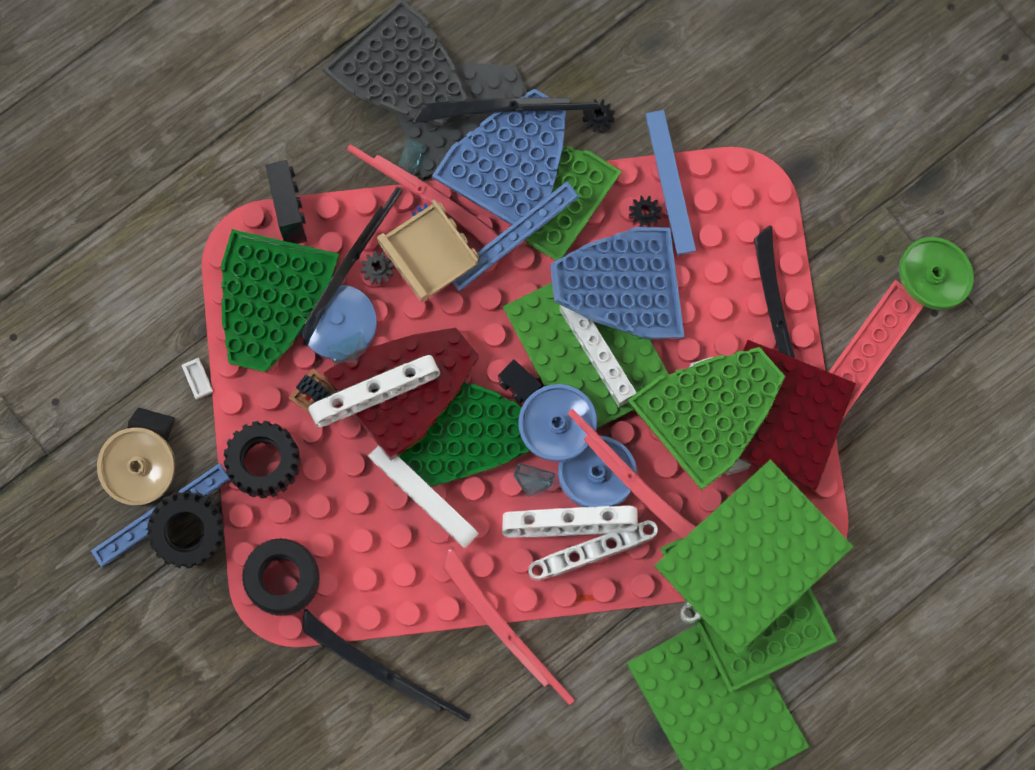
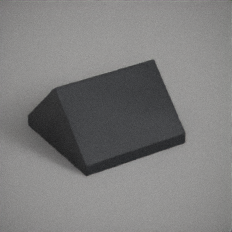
M138 407L128 421V428L149 429L168 441L175 417Z

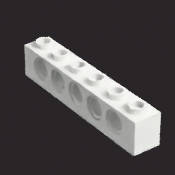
M560 305L562 316L617 406L621 407L628 403V399L634 396L636 391L593 321Z

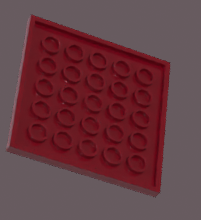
M747 340L743 351L760 347L783 373L785 379L767 417L738 459L760 468L771 460L789 480L816 490L856 383Z

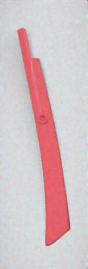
M351 144L348 146L347 151L432 204L433 199L437 204L441 203L446 210L445 214L459 223L485 246L500 235L463 207L378 154L375 158H372Z
M574 409L567 413L587 434L584 438L585 442L601 460L682 540L696 528L661 499Z
M451 546L448 549L443 569L493 632L544 687L550 684L568 705L572 704L575 701L493 608Z

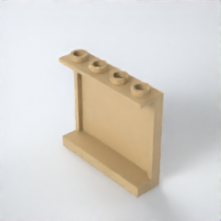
M434 199L432 200V205L388 234L382 233L377 237L379 245L421 303L478 265L477 258H479L475 249H470L466 244L468 240L464 234H459L455 229L457 225L454 220L447 218L443 205L441 203L437 204Z

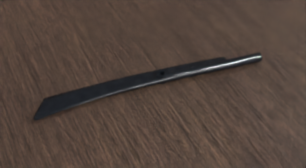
M531 97L428 103L421 106L412 123L479 113L599 110V102L571 103V98Z
M396 187L385 205L379 207L323 291L303 325L305 346L309 344L320 319L356 260L360 258V254L403 192L401 188Z
M769 225L754 238L759 271L778 351L795 358L778 288L773 251L772 225Z
M304 609V633L368 675L436 712L443 708L462 720L468 721L471 716L470 714L364 654L334 633L307 609Z

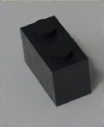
M514 359L498 374V384L505 391L509 389L513 393L512 397L520 404L522 402L525 403L531 394L542 388V384Z

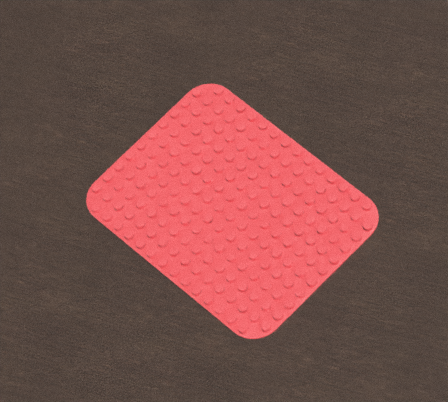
M721 147L674 153L696 252L677 256L671 232L684 338L650 339L668 374L675 373L679 369L689 368L691 363L720 355H733L736 352L743 351L747 340L778 351L765 300L754 238L769 225H772L773 251L778 288L795 359L825 370L800 205L795 187L788 175L767 156L746 148ZM654 155L606 161L621 170V175L566 255L588 243L639 227V223L633 225L634 218L629 219V214L632 213L629 211V206H634V199L640 202V196H643L644 200L651 196V202L658 200L657 206L662 207L661 212H659L662 217L657 219V226L651 223L650 227L670 228ZM424 181L480 219L498 234H501L511 226L438 181ZM401 184L297 196L300 197L303 207L300 208V213H304L306 224L303 225L307 242L299 243V245L338 253L340 255L337 265L338 269L379 207L385 205L396 187L403 190L360 254V258L356 260L341 285L354 287L364 293L375 309L377 318L376 332L367 348L413 334L456 327L479 355V359L471 368V373L464 382L489 389L510 401L518 403L512 397L513 393L509 389L505 391L498 384V374L514 359L542 384L504 312L503 306L551 283L550 264L554 260L527 244L526 241H523L463 290L459 291L452 282L421 303L396 267L390 269L393 271L394 276H387L388 283L381 280V286H379L377 281L371 285L370 278L364 280L365 274L361 273L360 269L364 267L361 262L368 261L367 254L374 257V251L377 252L378 256L384 252L377 240L379 235L382 233L386 235L411 219L412 212L418 213L417 206L424 209L425 203L428 207L432 205L431 203ZM273 199L245 204L230 212L217 224L204 248L202 279L218 464L221 463L224 467V449L228 448L227 442L229 439H233V433L236 430L238 432L243 429L242 426L245 424L248 426L253 425L252 422L254 421L259 423L270 421L271 424L274 425L276 423L282 429H286L298 446L301 464L298 467L300 471L298 475H295L294 483L292 485L289 484L286 491L278 492L277 496L272 497L269 495L267 498L251 497L247 493L240 491L232 481L220 487L229 592L239 617L255 634L271 643L285 647L297 648L321 645L304 633V609H307L324 625L347 642L487 626V623L443 569L448 549L451 546L473 581L506 623L685 602L684 598L654 567L663 558L660 548L680 539V537L633 492L625 501L617 506H633L637 508L638 524L644 521H653L658 529L654 539L561 575L541 581H534L529 576V566L534 561L606 535L588 534L509 538L502 534L503 514L506 512L583 508L572 502L563 492L558 479L559 462L547 461L529 452L492 470L431 487L478 532V535L464 548L399 486H395L394 481L368 457L378 444L354 414L326 426L317 427L312 416L289 400V397L297 389L298 383L312 369L324 376L325 371L342 360H330L319 356L308 345L305 346L301 333L293 345L267 373L230 365L227 357L228 350L225 345V331L222 326L221 299H223V289L221 288V282L223 279L221 262L231 230H239L282 241L283 238L278 226ZM642 210L643 215L645 213L648 215L649 212L647 210L645 212ZM454 220L457 225L455 229L459 234H464L468 240L466 244L470 249L474 248L476 252H479L485 247L475 236ZM380 266L374 267L375 271L381 270ZM338 404L335 406V408H340L343 405ZM636 411L596 430L599 436L610 437L623 444L635 460L637 475L661 499L695 527L761 469L751 464L748 470L726 476V473H724L701 491ZM835 439L816 490L792 480L790 481L847 539L848 511L837 441ZM270 443L257 444L247 452L244 460L245 467L253 476L262 477L269 475L278 467L280 453ZM649 526L643 528V532L646 535L654 533L653 529ZM276 538L291 539L303 545L314 557L320 574L319 588L311 603L304 609H301V611L287 616H275L259 609L248 598L242 582L243 566L251 551L253 552V549L257 548L261 543ZM608 540L606 546L614 549L617 543L614 540ZM572 553L569 559L572 562H578L580 556L577 553ZM276 560L264 571V586L274 595H286L297 586L300 578L299 570L290 560ZM538 566L534 567L532 573L535 576H540L543 573V569Z

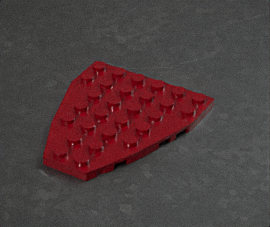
M456 327L413 334L356 351L324 372V377L336 392H340L423 356L431 355L440 371V375L436 379L354 414L390 461L425 437L430 426L436 423L441 412L445 411L458 395L466 377L468 378L471 368L479 359L477 352ZM409 374V375H407V377H413V376H414V374ZM373 389L371 392H372V393H376V392H378L379 390H378V389Z

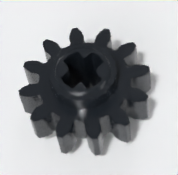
M602 100L599 104V110H583V115L585 116L582 121L587 122L586 128L589 129L592 126L594 133L597 131V128L600 129L601 133H603L604 127L610 129V123L615 121L613 117L615 110H610L611 104L609 103L605 106L604 100Z
M640 196V202L634 199V206H629V211L632 212L629 214V219L634 218L633 225L639 223V227H643V225L650 227L652 223L657 226V219L662 217L659 213L662 207L657 206L658 200L651 202V196H648L647 200ZM642 210L644 212L647 210L649 212L648 215L646 213L643 215Z

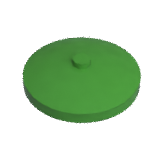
M937 237L919 239L905 250L900 260L899 275L904 289L916 302L927 308L935 310L951 309L959 305L972 289L974 275L971 263L965 253L948 240Z

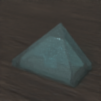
M407 139L397 166L414 176L424 145Z
M359 332L328 347L327 350L334 365L339 362L342 364L354 360L365 353L369 346L362 332Z
M521 463L517 464L514 472V478L528 497L550 488L555 477L553 472Z

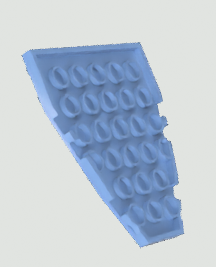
M533 89L530 92H528L524 97L519 98L548 96L544 95L536 89ZM566 111L495 112L480 123V126L473 132L470 131L466 134L464 139L452 145L432 175V178L501 220L513 225L552 194L563 150Z
M634 227L628 231L617 233L614 236L588 243L550 264L554 302L591 321L644 339L684 338L670 228Z

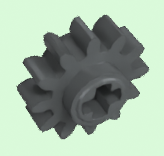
M374 251V257L366 255L368 261L361 262L364 267L360 270L361 273L365 274L364 280L370 278L371 285L377 281L379 286H381V280L388 283L387 276H394L393 271L390 269L395 267L393 263H390L389 257L385 259L384 252L378 256L377 252ZM380 266L381 270L375 271L374 267Z

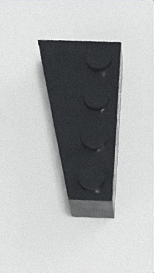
M287 160L265 165L283 241L295 244L307 242L303 225L306 224L304 213H300V208L303 207L300 197L296 196L299 190L297 182H293L292 179L295 177L293 166L289 167Z

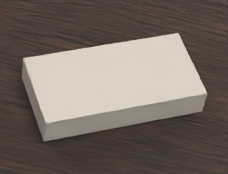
M200 358L182 364L195 399L199 400L211 395L213 389Z

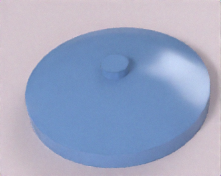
M340 285L310 339L309 348L319 356L330 360H344L354 352L366 349L373 340L377 327L375 309L369 298L354 287Z
M554 384L542 387L528 397L520 411L519 431L524 444L534 455L547 461L563 462L578 457L589 447L584 440L587 434L567 414L571 409H574L596 432L597 417L595 409L584 393L572 386Z
M600 436L637 474L635 460L630 451L617 440ZM590 446L578 457L559 462L558 479L565 495L578 506H617L625 501L632 492Z

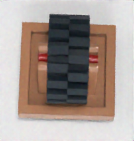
M312 369L298 383L297 389L289 397V400L311 416L309 412L310 405L337 392L323 375Z

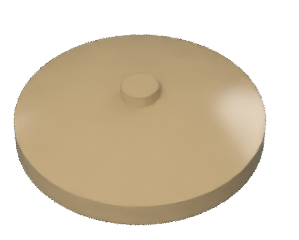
M128 428L115 433L105 442L98 456L97 473L102 487L112 498L127 505H144L157 500L169 489L175 475V458L167 441L158 433L145 428Z

